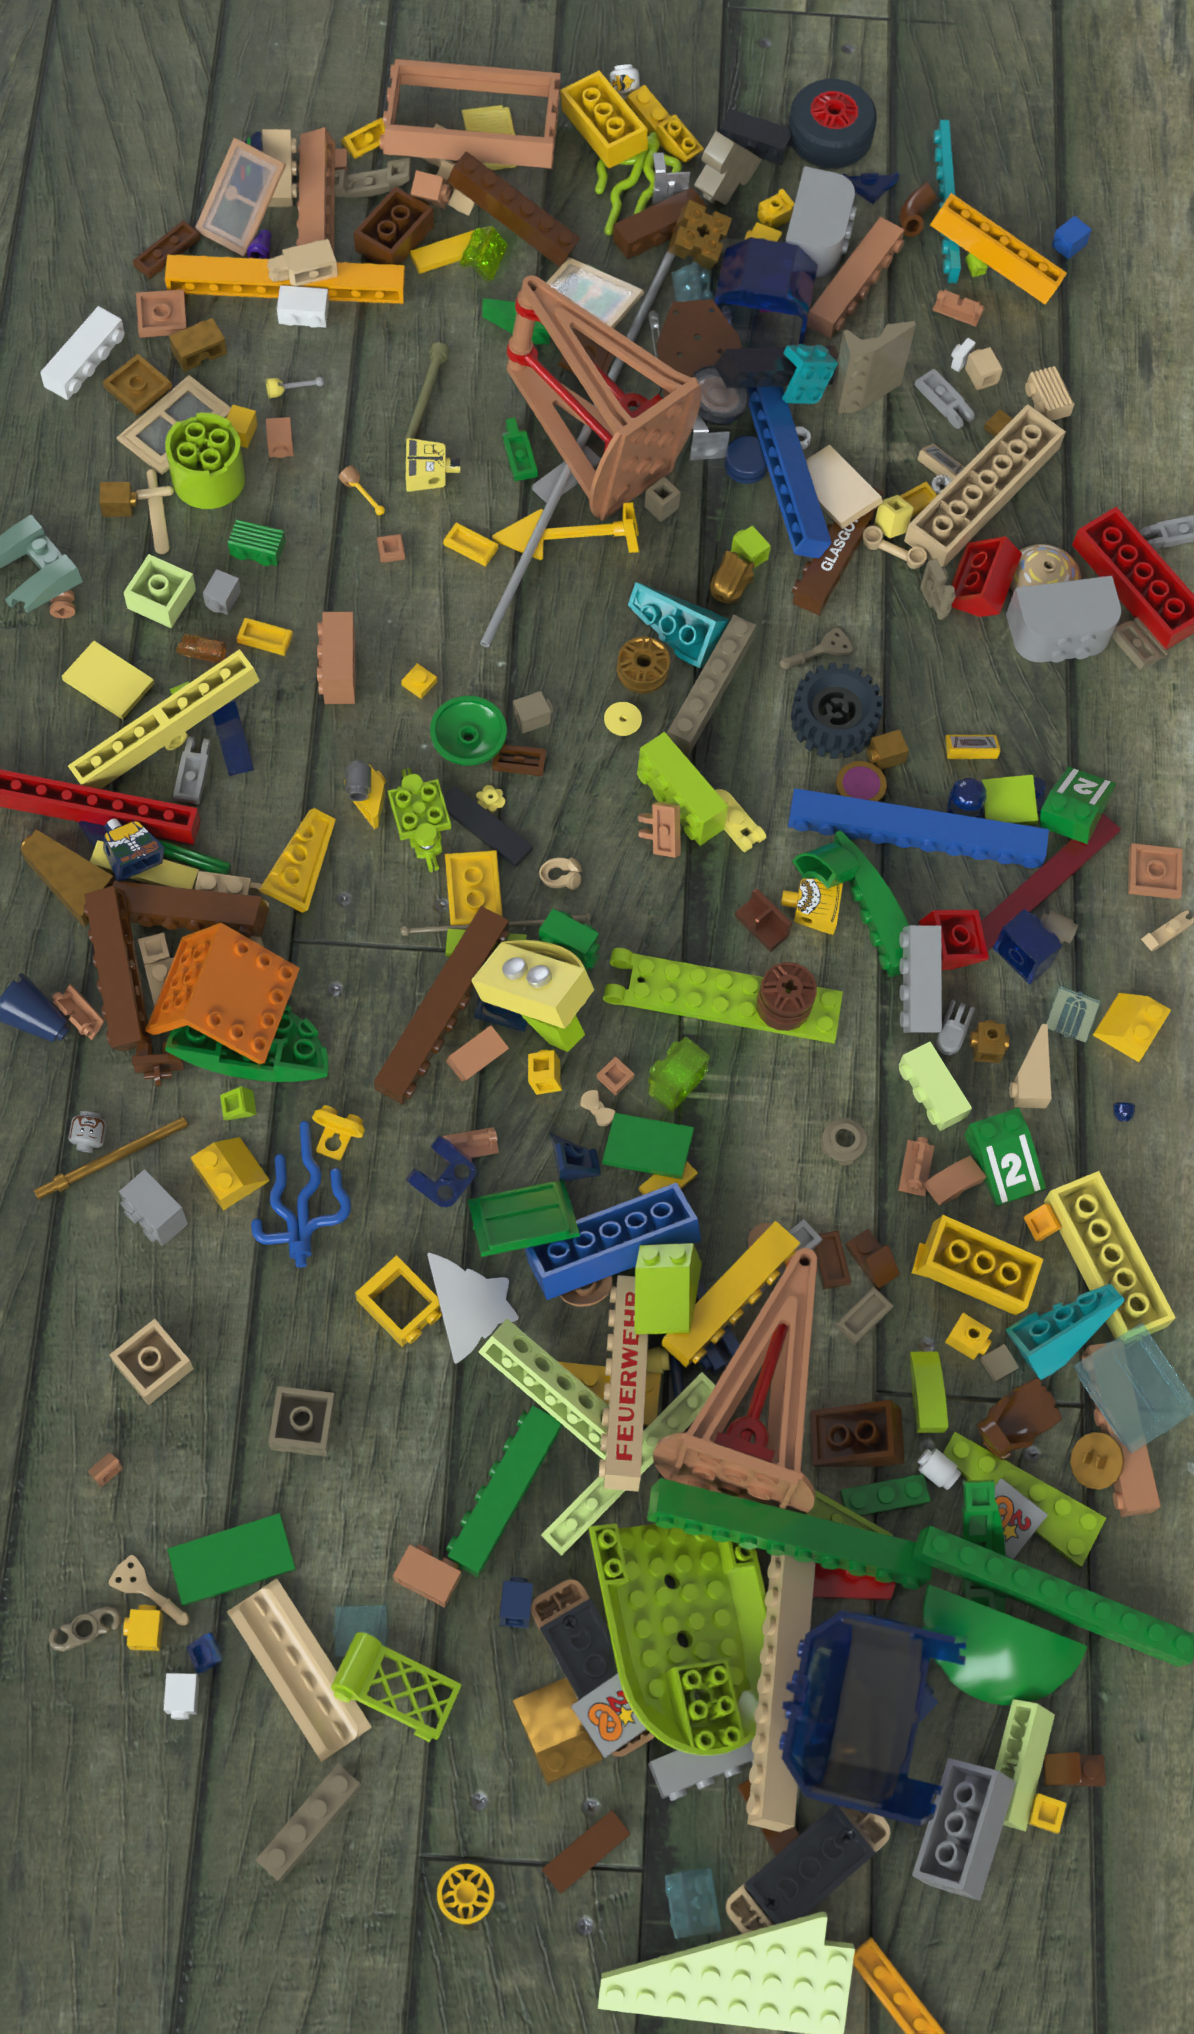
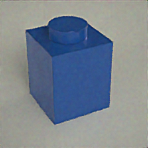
M1074 216L1056 230L1051 246L1058 253L1069 259L1087 245L1092 229Z

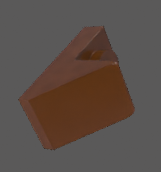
M869 1229L846 1243V1249L877 1290L900 1275L889 1246L885 1245L882 1247Z
M1079 1752L1046 1754L1044 1757V1786H1106L1104 1755H1080Z

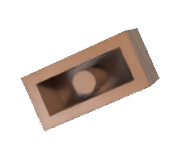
M416 171L411 195L427 205L445 209L446 203H449L451 199L452 189H450V185L444 177Z
M418 1544L416 1548L409 1545L393 1574V1580L445 1608L461 1578V1571L457 1570L459 1566L447 1558H443L442 1561L432 1556L433 1552Z

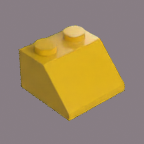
M1118 993L1093 1036L1135 1061L1140 1062L1171 1009L1149 996Z
M240 1137L214 1142L190 1157L194 1169L223 1211L270 1181Z

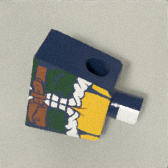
M114 818L106 823L105 829L107 833L104 835L103 850L119 882L163 863V845L139 822L133 821L123 826L118 819Z

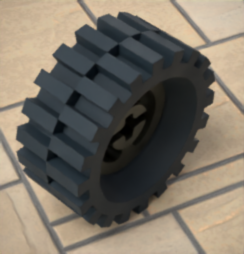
M829 663L826 670L823 665L817 666L815 674L810 670L806 673L805 679L800 680L795 692L790 720H793L792 730L793 732L798 731L797 739L800 743L804 740L807 741L806 749L811 752L814 747L817 748V755L824 757L825 752L831 753L830 759H837L839 753H843L844 758L851 757L852 750L859 754L863 751L864 745L866 747L870 745L871 738L875 737L883 711V697L879 695L880 688L878 684L871 686L873 678L869 674L865 677L861 676L862 669L856 667L854 671L848 670L850 664L843 663L842 668H836V663ZM826 704L824 716L819 713V709ZM850 712L853 719L845 724L847 714Z

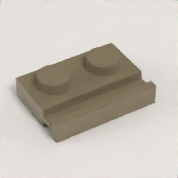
M1138 617L1133 621L1130 620L1117 626L1112 634V638L1139 670L1157 663L1160 659H1165L1169 653Z

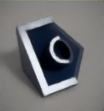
M550 1133L559 1181L564 1180L566 1182L601 1175L596 1149H586Z

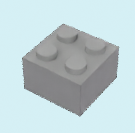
M145 1169L119 1191L123 1200L120 1204L125 1209L124 1213L134 1224L139 1221V1224L143 1227V1233L153 1243L157 1240L164 1246L188 1225L182 1207Z

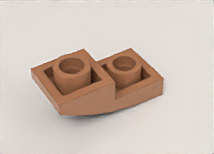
M968 1156L934 1175L923 1185L940 1206L958 1198L964 1190L982 1183L987 1176L973 1158Z

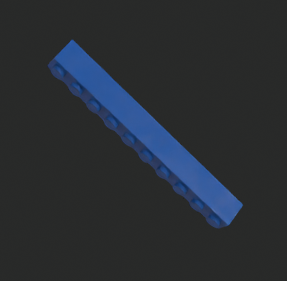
M747 387L749 391L748 405L794 554L819 559L832 542L788 403H785L782 399L784 395L783 387Z
M794 788L787 826L797 831L809 830L827 836L835 835L837 831H842L851 840L859 838L870 840L876 844L890 843L901 848L915 847L921 848V850L926 852H946L951 856L964 855L976 860L989 859L998 861L1001 864H1020L1026 868L1042 867L1046 858L1049 829L796 788Z

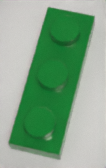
M924 1474L840 1490L842 1505L861 1517L930 1503Z

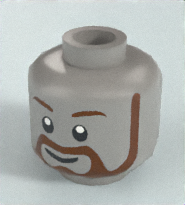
M80 1111V1115L72 1118L68 1140L72 1144L77 1145V1151L92 1153L93 1148L103 1146L107 1123L101 1119V1114Z

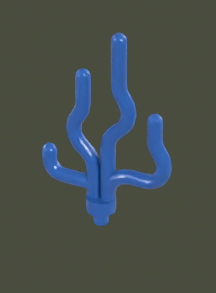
M302 1121L299 1127L302 1160L311 1177L308 1184L298 1195V1221L294 1213L281 1202V1195L286 1187L287 1179L286 1161L284 1155L277 1154L275 1156L276 1182L270 1192V1203L272 1209L286 1221L288 1231L266 1234L263 1232L260 1219L255 1218L251 1222L252 1234L257 1242L266 1245L289 1243V1257L295 1259L296 1267L299 1268L307 1266L306 1258L312 1254L310 1239L313 1231L320 1227L340 1224L347 1219L351 1212L350 1197L342 1186L341 1170L333 1168L330 1173L331 1187L334 1196L340 1202V1210L335 1214L318 1216L309 1221L308 1200L321 1183V1171L313 1159L311 1128L308 1121Z

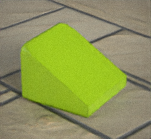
M240 1086L220 1095L223 1120L251 1117L257 1114L254 1093L251 1089Z

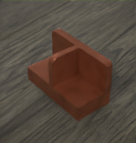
M757 888L752 891L751 900L735 912V917L770 952L790 935L792 922Z

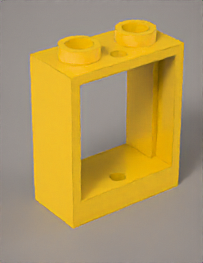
M397 1255L355 1292L356 1300L402 1347L407 1342L412 1344L422 1334L420 1330L428 1323L430 1325L434 1324L442 1316L438 1297ZM401 1274L430 1303L402 1330L373 1301Z

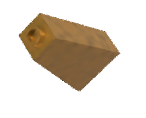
M36 829L31 836L29 835L24 839L20 850L24 860L79 923L86 927L89 923V918L84 911V903H86L84 894L113 886L115 881L113 875Z

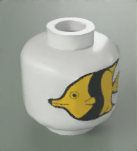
M632 65L615 66V70L610 73V84L623 100H626L629 94L640 88L639 72Z

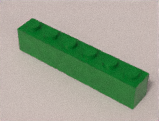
M533 1405L529 1412L523 1411L516 1425L520 1427L516 1436L510 1435L503 1447V1451L506 1452L501 1462L498 1460L494 1462L488 1474L492 1477L487 1487L484 1485L480 1487L474 1499L478 1502L473 1512L470 1510L466 1512L460 1523V1526L464 1528L459 1537L455 1535L452 1537L446 1548V1551L449 1552V1560L479 1578L562 1429V1424L556 1418Z

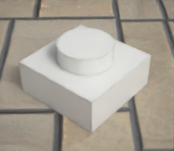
M967 338L962 345L958 344L951 355L953 357L952 369L959 372L967 363L968 355L974 350L976 342Z

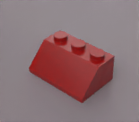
M1006 536L967 543L951 584L955 589V599L951 604L952 608L978 617L1000 614L1022 553Z

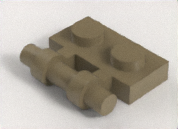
M936 558L927 562L920 589L929 607H934L937 618L944 620L950 614L951 604L955 599V589L952 585L946 586L945 583L948 579L946 569L943 566L941 567Z

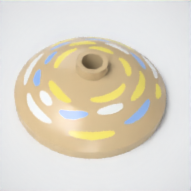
M1035 544L1020 550L1022 556L1010 588L1014 593L1015 588L1081 580V573L1076 561L1066 551L1052 545Z

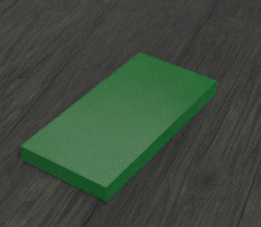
M280 1513L167 1548L182 1606L296 1570Z

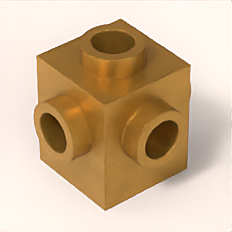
M986 1020L979 1022L975 1031H971L969 1044L970 1047H974L973 1061L1000 1064L1005 1055V1050H1008L1009 1034H1005V1024Z

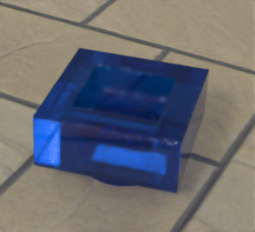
M212 1633L202 1635L186 1647L197 1674L207 1672L223 1660Z

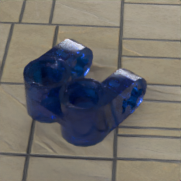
M439 1135L431 1147L450 1162L449 1166L436 1182L416 1168H413L406 1177V1180L436 1205L449 1207L457 1201L467 1186L473 1181L477 1167L472 1158ZM466 1164L470 1169V1174L466 1177H459L455 1173V1166ZM443 1185L451 1187L453 1196L448 1199L440 1197L438 1188Z

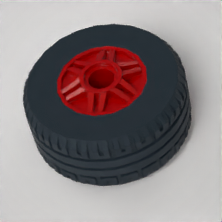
M823 79L805 86L797 93L791 105L788 128L792 130V148L805 161L822 168L837 169L856 163L867 154L872 145L877 121V111L872 99L859 86L841 79Z

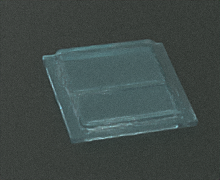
M1143 1323L1135 1326L1112 1342L1106 1343L1104 1347L1073 1366L1091 1398L1120 1442L1127 1447L1130 1453L1135 1452L1162 1433H1166L1170 1428L1194 1413L1193 1397Z

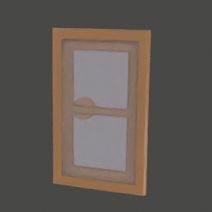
M233 138L195 230L246 257L248 254L247 248L255 238L286 164Z

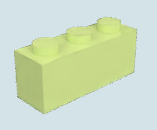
M931 1042L902 1056L899 1063L900 1074L904 1080H909L916 1100L919 1103H923L927 1109V1117L933 1125H937L938 1129L942 1131L968 1117L972 1107Z

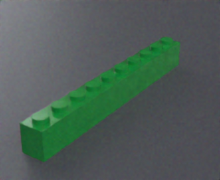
M660 1478L651 1487L647 1521L655 1522L661 1528L675 1527L683 1529L689 1535L704 1534L712 1536V1539L718 1542L732 1541L739 1543V1546L742 1548H760L767 1550V1553L770 1555H788L794 1557L798 1562L807 1563L812 1561L820 1563L826 1569L840 1568L848 1570L849 1574L854 1576L868 1575L876 1577L875 1579L879 1582L900 1583L907 1589H919L931 1580L932 1566L912 1559L917 1542Z
M929 1526L919 1533L912 1559L1174 1666L1181 1667L1192 1664L1194 1657V1633L935 1527Z

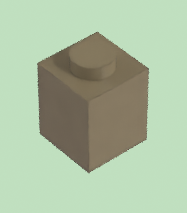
M663 477L646 490L644 507L662 522L679 509L681 492Z
M541 691L513 700V715L522 734L550 724L553 707L550 700L545 699Z

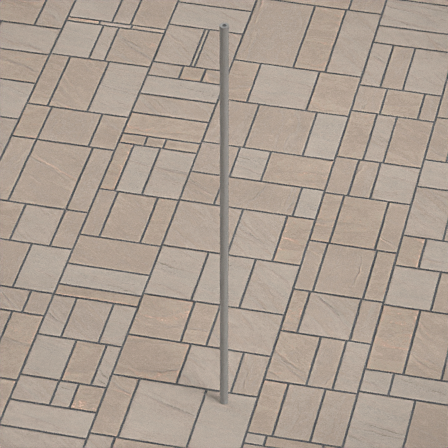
M666 252L626 336L632 342L635 341L672 264L675 257L674 254ZM616 357L608 374V377L614 383L624 365V361ZM585 424L576 441L582 451L592 432V429ZM565 464L485 631L480 642L483 647H490L572 474L567 464Z

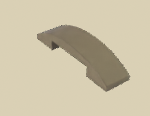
M405 158L388 161L386 169L347 175L345 169L335 170V197H368L391 191L395 186L400 187L410 180L411 159Z

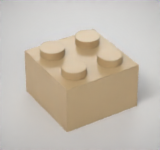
M153 1319L109 1354L115 1366L148 1405L193 1370L190 1360L156 1319Z

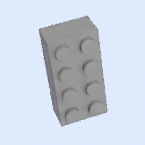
M948 1758L912 1876L929 1886L981 1901L1016 1782L1000 1771Z

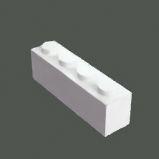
M98 306L40 372L44 387L66 400L74 393H77L87 377L93 375L99 363L105 360L112 348L122 341L125 335L122 319Z

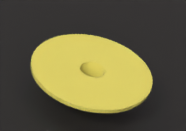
M618 702L612 704L606 710L604 722L612 733L619 736H628L640 728L642 715L633 704Z

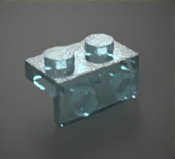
M697 262L672 273L676 302L709 299L714 301L708 284L711 282L709 273L706 269H702Z
M711 1868L666 1875L665 1890L669 1900L670 1922L675 1939L721 1932Z

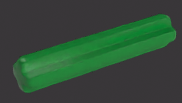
M166 840L159 841L164 847L163 856L210 873L229 875L231 864L229 862Z

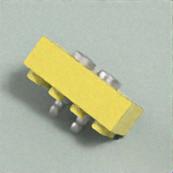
M533 940L501 942L471 980L481 1001L564 1029L571 1023L574 1016L594 991L585 967L576 955L561 946Z

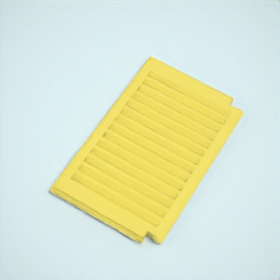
M502 105L462 110L466 131L515 135L509 107L503 108ZM483 163L490 170L516 167V165Z

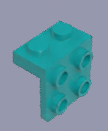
M803 344L798 346L787 345L783 354L797 369L782 399L785 403L816 404L822 398L823 392L838 364L828 353L829 351L826 347L822 345L806 346Z

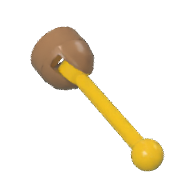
M353 465L346 467L340 473L339 480L347 487H356L375 508L376 514L383 515L385 512L384 507L378 505L359 484L360 474Z

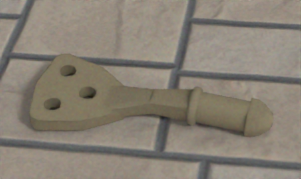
M834 628L824 636L822 642L814 649L785 657L780 661V666L783 669H789L792 666L804 664L806 661L825 653L836 656L850 655L853 648L848 637L841 629Z

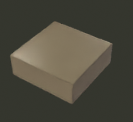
M1005 1344L980 1358L994 1383L1019 1369L1018 1364Z

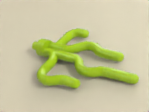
M651 132L648 136L647 150L619 163L634 166L629 178L616 184L611 191L612 209L604 230L606 235L613 234L614 224L617 223L622 206L620 200L621 192L637 183L642 168L645 176L650 181V186L639 197L634 214L645 210L648 200L653 196L655 172L652 169L654 164L653 153H657L660 146L657 140L658 135L654 132ZM664 155L665 165L673 167L672 173L682 172L681 162L677 158ZM600 158L596 169L599 177L595 187L597 194L604 192L608 179L606 164Z

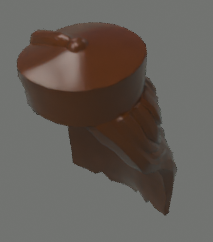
M1038 1377L1013 1389L989 1409L986 1418L976 1423L983 1439V1445L999 1459L1004 1460L1010 1457L1012 1449L1030 1447L1039 1434L1051 1429L1062 1420L1059 1409L1055 1407L1056 1401L1050 1391H1046L1044 1385H1041V1380Z

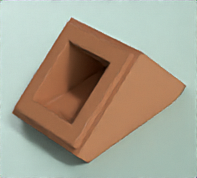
M108 1453L89 1469L88 1473L100 1487H103L122 1470L123 1466L114 1455Z

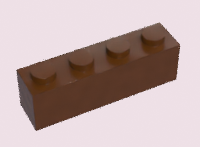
M693 187L615 223L613 227V241L627 259L635 255L638 256L654 246H659L664 241L672 238V235L679 228L676 226L680 211L689 200L705 206V213L707 212V206Z

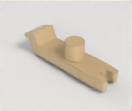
M1186 910L1151 934L1148 933L1141 940L1153 952L1188 929L1194 923V918L1186 919L1189 911Z

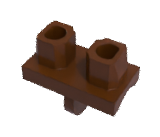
M167 1042L163 1043V1054L153 1055L152 1044H137L136 1056H132V1065H134L135 1073H144L145 1079H155L156 1087L162 1086V1078H172V1071L184 1070V1061L165 1051Z

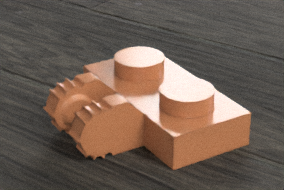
M656 802L652 804V814H639L638 821L653 824V829L644 828L639 830V837L653 840V854L674 858L680 856V805Z

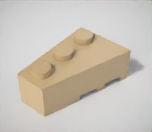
M291 129L262 130L263 153L286 164L268 207H293V198H297V184H293V178L297 176V162L294 161V153H297L296 138H292ZM263 168V186L270 172Z

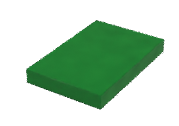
M615 1113L602 1160L603 1165L683 1180L694 1127Z

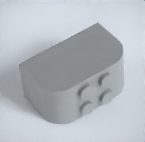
M804 166L786 236L781 270L812 277H825L836 271L842 254H847L849 240L845 239H850L854 224L850 220L854 221L857 209L856 206H853L855 189L848 178L838 173Z
M1112 576L1015 588L1006 617L1014 646L1022 657L1033 662H1061L1071 658L1085 659L1105 650L1120 619L1121 606Z

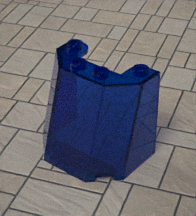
M750 237L726 248L714 302L718 308H720L721 303H728L799 316L803 321L798 345L803 344L818 264L798 245Z

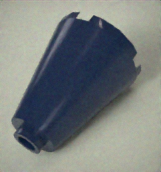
M20 973L18 975L21 979L19 983L13 980L0 997V1022L53 1043L57 1039L62 1041L70 1030L67 1026L69 1020L25 974Z

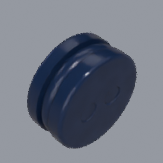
M742 436L734 439L728 445L724 467L726 473L734 481L752 484L760 481L767 474L768 467L758 438Z

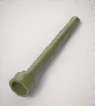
M434 342L431 345L429 351L431 363L404 440L405 443L407 438H416L440 364H443L448 358L450 349L444 343Z

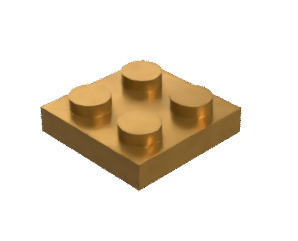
M139 354L102 382L103 387L136 416L172 388L171 381Z

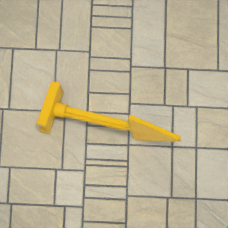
M633 502L623 503L622 521H614L613 524L545 529L532 557L543 560L544 540L602 535L626 536L629 553L639 552L637 541L639 529ZM543 509L492 535L493 540L523 553Z

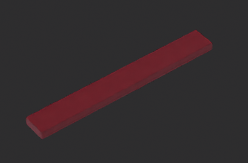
M1102 813L1088 844L1072 839L981 921L987 951L993 948L1119 834L1121 829Z

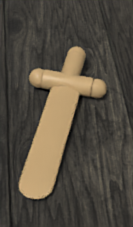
M149 469L147 471L148 489L137 490V499H148L155 551L158 554H165L169 551L170 547L162 497L171 496L174 493V489L171 486L158 487L156 471Z

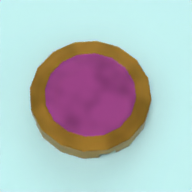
M853 761L845 765L839 771L835 783L839 796L877 802L883 799L887 787L886 777L881 769L865 761Z

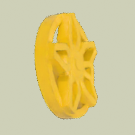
M460 1864L454 1866L443 1875L439 1882L437 1890L438 1904L444 1915L451 1921L459 1924L475 1923L485 1917L492 1907L494 1900L493 1883L488 1874L476 1865ZM463 1869L474 1870V1872L467 1877V1881H465L464 1876L457 1871ZM452 1874L458 1877L461 1881L457 1885H455L451 1876ZM480 1874L478 1883L474 1885L471 1879ZM448 1879L450 1887L454 1891H448L442 1896L444 1883ZM483 1879L488 1884L489 1895L483 1890L477 1891L481 1887ZM478 1895L486 1898L488 1903L477 1902ZM449 1896H454L455 1901L453 1903H443ZM473 1904L477 1907H485L479 1915L472 1918ZM456 1905H459L458 1914L460 1918L453 1916L446 1908H454ZM463 1907H469L467 1919H464Z

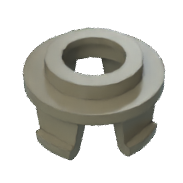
M842 1118L834 1120L826 1126L821 1141L822 1153L839 1161V1166L851 1165L855 1159L863 1154L867 1145V1136L862 1126L851 1119ZM846 1130L851 1131L855 1136L854 1144L849 1147L840 1146L835 1139L836 1133Z

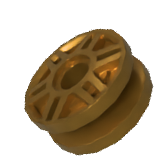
M637 637L629 640L620 649L617 659L616 670L619 681L631 692L639 694L653 693L660 689L667 681L669 673V652L662 643L654 638ZM642 663H643V664H646V665H648V666H647V667H641V666H639V664H642Z

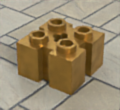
M689 200L680 211L676 226L679 228L672 235L667 252L683 259L690 255L694 257L692 263L710 270L718 262L723 244L720 242L727 235L732 218L716 211L709 215L705 213V206Z

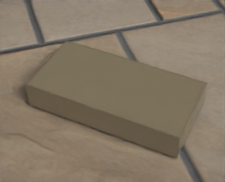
M873 1287L835 1324V1327L852 1344L856 1345L894 1305Z

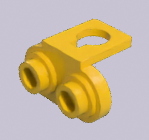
M323 1105L322 1109L315 1110L312 1116L316 1123L325 1127L316 1152L340 1161L351 1136L356 1138L363 1137L365 1128L362 1125L363 1120L352 1114H349L347 1118L337 1116L338 1111L336 1109ZM335 1133L339 1134L340 1148L336 1151L328 1150L325 1147L326 1141L332 1138Z

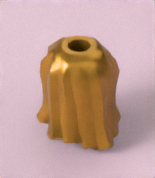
M725 551L721 565L714 574L710 584L712 596L721 603H736L741 598L746 586L754 581V573L752 571L755 567L754 563H748L738 558L736 552Z

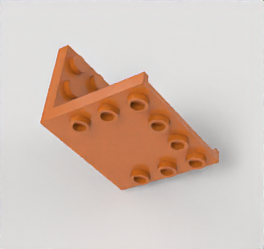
M223 923L186 935L180 941L145 1031L152 1035H157L188 1025L258 1064L265 1063L300 968Z

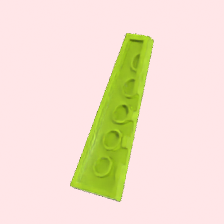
M954 1432L943 1454L957 1465L961 1475L968 1481L993 1480L995 1481V1486L1003 1478L1048 1514L1034 1534L1041 1536L1051 1544L1050 1546L1080 1569L1106 1517L1006 1460L999 1459L990 1451Z

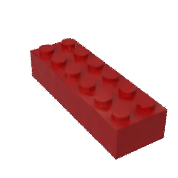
M1117 507L1078 529L1072 546L1099 577L1112 576L1118 599L1135 618L1138 617L1166 650L1194 634V594Z

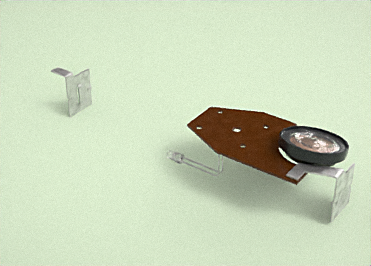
M653 153L655 180L652 204L655 205L689 189L690 172L666 173L664 153ZM713 299L672 302L660 335L658 316L655 311L649 313L651 330L658 329L659 338L656 343L657 358L672 369L688 377H695L701 386V402L693 426L690 460L725 458L730 432L708 433V427L702 418L718 424L732 423L741 418L749 404L748 389L726 388L714 366L722 355L718 351L724 353L726 349L741 348L740 337L731 325L732 317L729 307L724 306L720 310ZM700 335L701 340H695L694 336ZM663 389L664 398L671 394Z

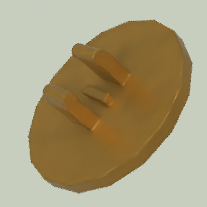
M1094 1432L1084 1435L1076 1442L1071 1453L1070 1463L1072 1472L1078 1482L1087 1488L1100 1490L1108 1488L1118 1481L1123 1472L1125 1459L1122 1448L1114 1438L1108 1434Z

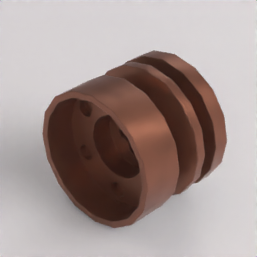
M791 962L776 964L766 971L758 992L756 1009L760 1018L767 1026L776 1030L790 1031L799 1028L807 1021L817 996V984L814 976L806 967ZM786 989L791 991L790 994L786 993Z

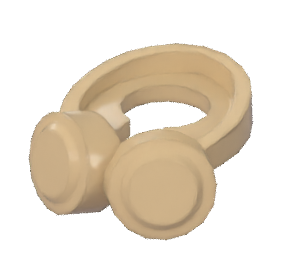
M573 857L569 859L554 858L546 861L541 866L539 874L542 882L548 887H568L571 890H575L581 884L579 873L582 869L580 863ZM557 867L563 871H570L567 875H561L557 880L549 878V872L553 868Z

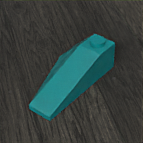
M635 582L628 606L646 625H650L659 634L658 637L673 648L674 653L680 659L698 668H702L708 661L730 622L729 619L708 609L639 582Z
M1111 1284L1079 1295L1075 1302L1063 1306L1062 1302L1053 1305L1054 1310L1039 1315L1038 1312L1029 1314L1005 1330L1029 1367L1042 1380L1063 1367L1125 1300Z

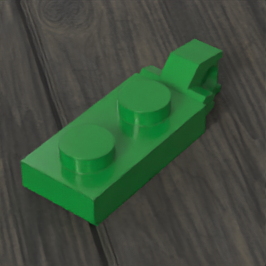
M515 417L506 419L505 427L507 432L502 433L513 480L520 481L538 477L527 432L524 429L518 430Z

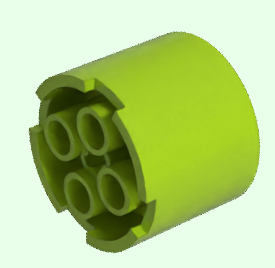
M196 413L195 417L188 418L181 423L177 421L169 430L165 441L172 484L176 494L188 505L200 509H215L231 503L242 492L246 477L240 437L232 427L231 422L213 413Z

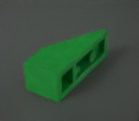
M483 298L482 317L513 334L517 314L515 302ZM535 321L532 342L534 344L550 345L551 336L542 323Z

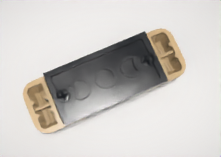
M857 1791L846 1794L728 1898L726 1903L728 1917L741 1934L804 1917L886 1844L890 1837V1827L887 1821L864 1794Z

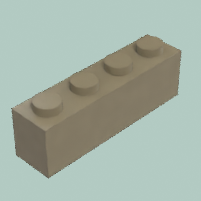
M337 1764L255 1861L281 1883L362 1788L361 1784L342 1766Z

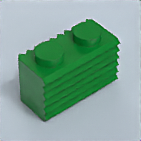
M236 519L228 540L229 553L239 560L249 559L263 566H277L286 542L285 531Z

